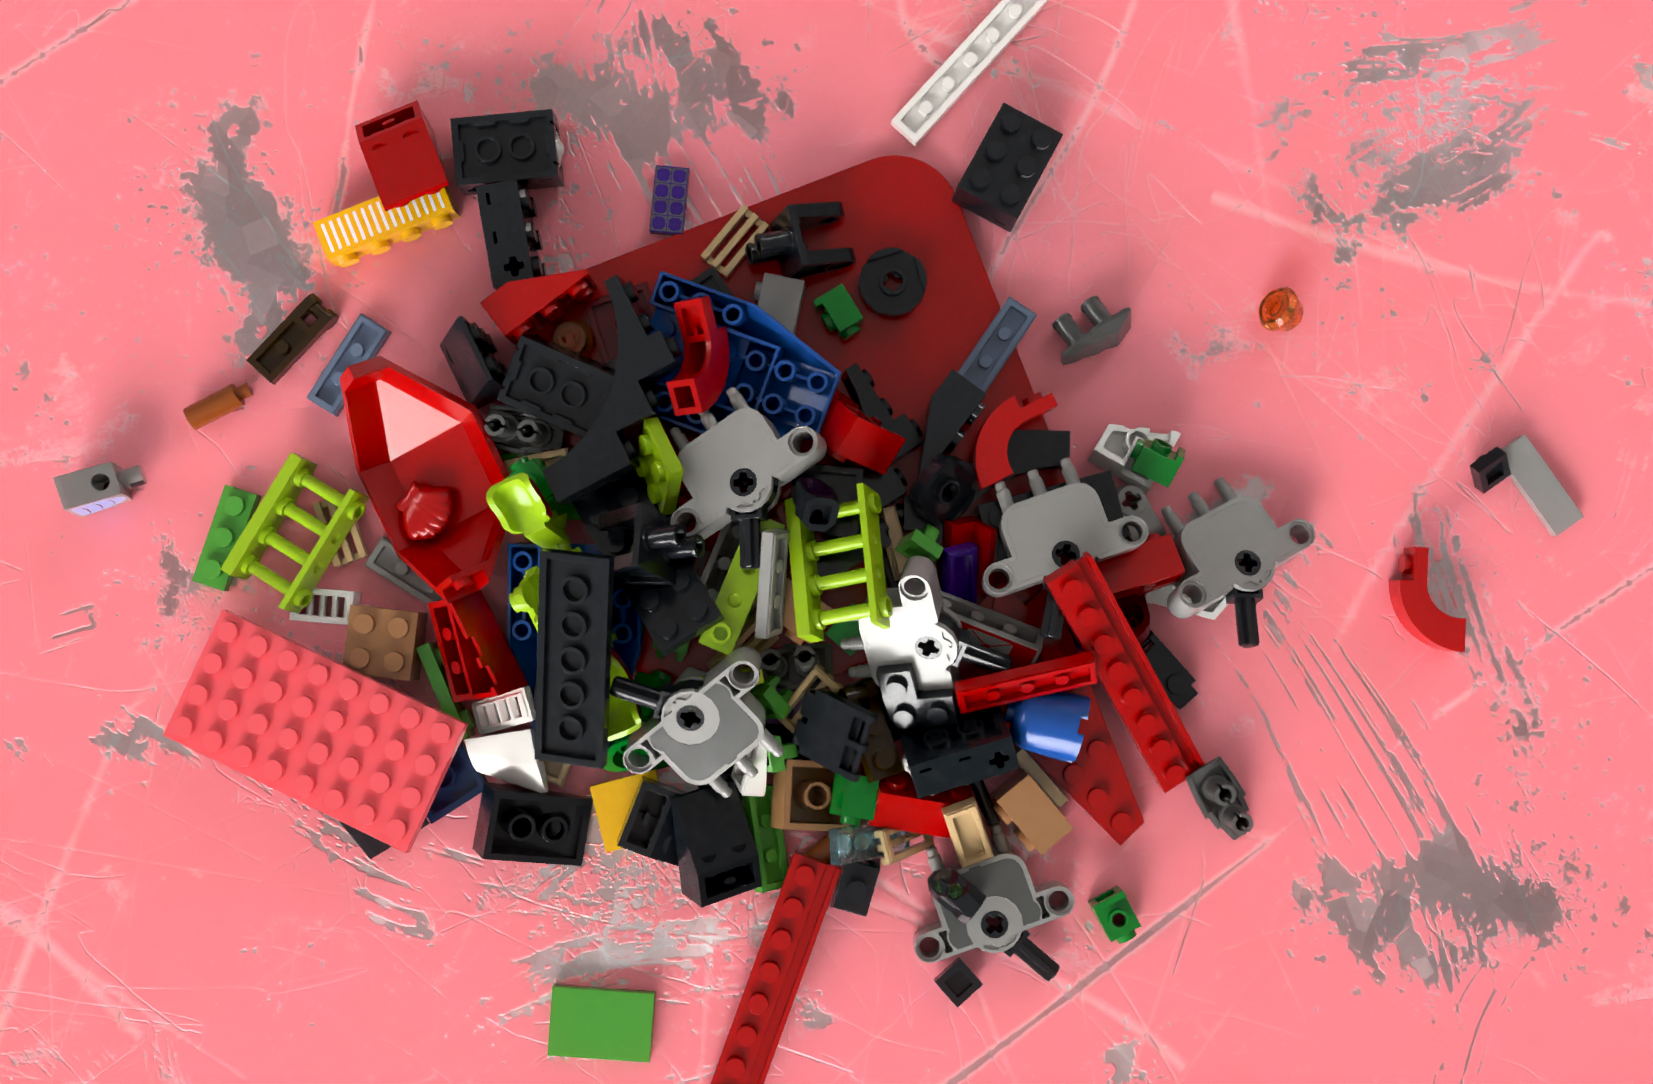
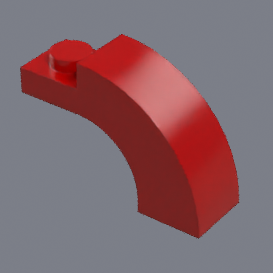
M709 295L684 299L673 303L684 344L682 367L676 377L666 382L675 416L703 413L708 410L721 395L727 379L729 368L726 326L717 328Z
M1041 392L1035 393L1022 400L1024 406L1021 408L1015 396H1012L1000 404L984 422L977 435L972 456V466L976 472L977 480L975 481L979 491L1014 474L1007 455L1009 439L1016 428L1058 406L1052 393L1044 397Z
M1429 547L1404 548L1398 563L1402 580H1389L1390 600L1396 616L1405 629L1424 644L1443 651L1465 652L1466 618L1452 617L1443 613L1435 606L1429 596L1427 588Z

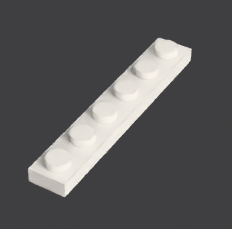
M1002 0L891 120V125L916 146L1049 0Z

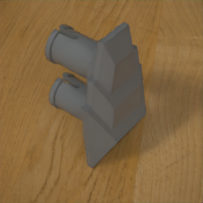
M1098 296L1088 298L1081 305V311L1085 313L1094 327L1090 328L1085 334L1073 320L1070 313H1065L1058 317L1053 323V328L1068 345L1067 349L1061 353V363L1063 366L1118 346L1131 329L1130 307L1111 315Z
M490 404L488 417L485 420L487 423L484 425V428L491 436L497 449L527 456L528 453H542L543 450L562 448L565 429L513 406Z
M803 643L801 646L798 644H784V648H769L760 654L764 680L769 676H778L781 679L776 688H786L795 691L814 666L819 664L825 668L824 671L827 674L830 673L834 677L831 643H811V645ZM817 678L810 689L816 688L822 680Z
M1220 756L1185 777L1204 818H1209L1217 829H1223L1233 840L1252 830L1253 820L1247 814L1249 808L1243 797L1246 793Z

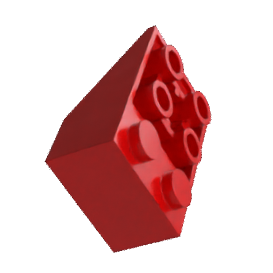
M418 100L355 125L361 150L385 211L395 207L406 206L414 199L427 194H435L443 187L450 185L435 134Z
M586 269L507 282L481 301L480 304L503 335L517 346L521 335L536 334L539 336L540 333L538 331L548 323L552 326L560 322L567 315L566 310L575 303L581 305L588 301L594 295L593 290L598 286Z

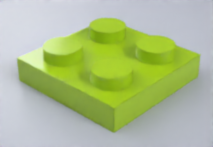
M658 417L645 419L642 435L638 437L640 455L636 459L640 467L636 469V472L640 478L644 477L651 503L656 504L662 514H673L676 511L684 469Z

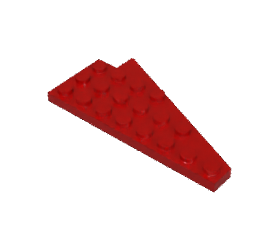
M1000 581L994 588L1002 589L1007 585ZM1041 588L1026 604L1015 593L999 598L991 597L987 594L977 605L1041 629L1047 590H1042ZM1065 618L1061 638L1059 640L1043 638L1042 650L1035 664L1079 654ZM962 659L958 666L961 680L996 673ZM1087 685L1065 690L1090 697L1088 720L1081 718L1077 732L1083 734L1084 738L1076 761L1072 763L1064 762L1028 750L1026 751L1121 846L1144 823V819L1092 686ZM1007 704L1000 705L1003 716H1005ZM1006 721L1008 728H1010V722Z

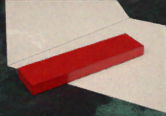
M1088 651L954 682L960 714L1098 683L1096 660L1093 651Z

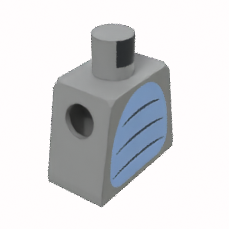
M113 462L53 477L64 510L81 518L132 500L130 489L147 484L145 474L140 465L122 469Z

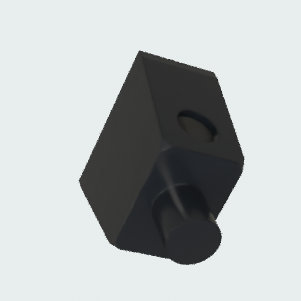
M848 844L830 907L864 917L867 916L880 870V853Z

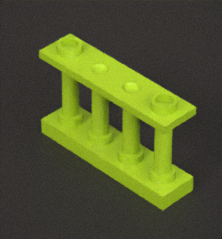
M291 452L220 569L230 576L248 580L250 575L253 574L285 595L278 607L286 611L300 613L311 602L315 587L355 521L363 516L369 496L351 488L346 495H343L313 476V471L317 464ZM303 488H308L338 507L328 525L296 505L295 501ZM287 516L320 536L310 554L278 534V529ZM268 546L274 547L302 565L293 583L260 563V559Z
M864 483L856 484L858 500L840 503L837 518L860 514L861 534L817 543L814 539V531L809 530L795 515L796 507L793 503V498L785 500L797 637L810 643L824 641L823 629L826 628V625L870 617L872 624L882 629L890 628L889 617L893 615V606L886 591L878 513L882 511V504L879 494ZM863 548L865 568L819 576L817 561L820 559V556ZM867 582L868 603L827 611L821 609L820 595H822L824 590Z
M769 518L768 521H760L761 538L762 531L775 528L785 529V525ZM740 543L715 601L725 619L703 632L698 643L726 655H730L733 652L745 622L754 611L755 606L753 603L758 597L759 568L754 570L741 568Z

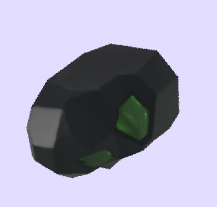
M948 868L933 871L927 879L928 888L933 898L964 924L971 920L986 899V895L957 870Z

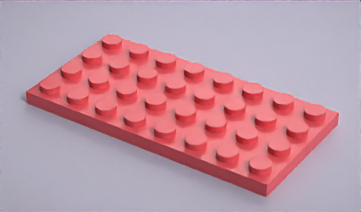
M222 609L163 736L407 853L411 851L469 724L238 614Z

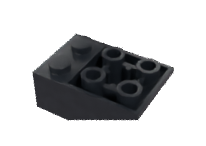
M460 316L440 344V348L466 401L479 409L497 400L500 389L505 387L502 384L507 368L503 363L500 364L497 358L495 359L493 353L498 352L489 333L486 334L483 328L479 329L476 322L470 323L463 316Z
M954 369L951 370L933 394L927 406L922 438L923 443L921 445L916 477L917 481L921 473L937 454L943 453L945 449L950 453L954 450L965 435L961 427L965 422L971 426L986 407L981 402L986 393Z
M642 775L617 838V846L648 858L679 866L670 798L687 792Z
M733 779L725 780L732 789V794L728 798H724L720 793H717L710 785L670 798L682 894L701 908L762 886L759 854Z

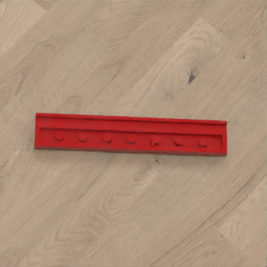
M1085 551L1082 553L1083 556L1076 561L1071 560L1044 577L1043 580L1083 651H1093L1096 660L1097 676L1157 784L1166 793L1184 782L1187 775L1205 764L1094 558L1089 552Z
M797 850L794 851L710 1084H764L839 878L841 866L829 864L827 861Z

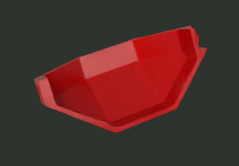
M382 356L349 365L340 377V384L356 470L397 556L447 603L479 591L490 582L506 531L488 505L486 493L492 485L506 479L510 475L491 436L485 431V424L477 407ZM414 480L421 487L444 486L450 489L453 514L444 530L431 539L411 540L405 530L403 512L395 507L396 503L406 494Z

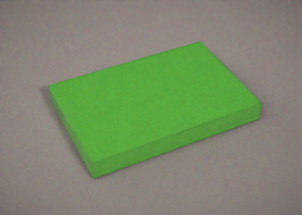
M554 984L552 987L547 1056L650 1063L656 991Z

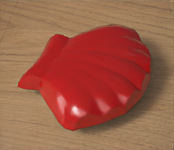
M415 480L411 483L406 494L395 505L397 509L403 512L405 530L411 540H426L436 537L447 526L453 514L449 488L444 486L421 487Z

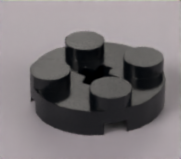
M886 248L879 250L871 255L862 268L859 277L860 294L865 304L877 315L887 317L903 316L913 311L922 301L927 285L925 269L919 259L914 255L903 252L904 250ZM893 274L895 279L901 278L902 283L898 285L897 291L884 287L883 283L888 280L887 275Z
M943 453L937 454L921 473L918 481L910 488V497L915 502L917 512L923 518L936 525H943L941 522L947 519L953 522L960 518L970 507L976 491L972 489V478L977 480L976 472L969 463L957 456H947ZM947 487V493L945 495L942 494L944 488Z

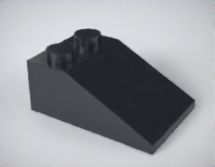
M484 782L472 849L482 859L582 866L593 799L554 791L539 793L519 785Z

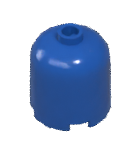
M1061 691L1008 703L1004 718L1005 721L1010 722L1009 731L1013 742L1018 747L1064 762H1075L1084 738L1083 734L1077 732L1081 718L1088 720L1090 697Z

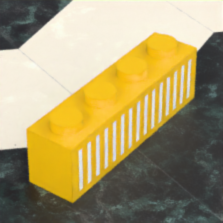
M446 186L435 194L424 195L400 208L395 207L385 211L380 197L377 196L312 223L327 260L335 266L349 267L360 261L359 258L367 254L378 255L391 249L390 245L399 241L411 242L417 240L422 236V232L429 229L440 230L447 228L460 215L450 190Z

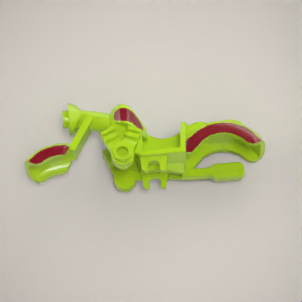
M524 472L518 473L492 485L486 493L487 503L506 531L512 534L523 533L524 537L543 549L551 548L582 552L579 547L571 549L569 537L565 532L568 518L567 513L558 516L556 510L551 511L544 495L528 474ZM536 565L525 570L524 579L509 594V601L517 613L521 611L529 613L538 632L539 568ZM616 633L612 634V642L618 640ZM612 642L610 688L615 676L633 680L628 667L614 649ZM610 695L608 741L622 738L639 730L642 725L641 705Z

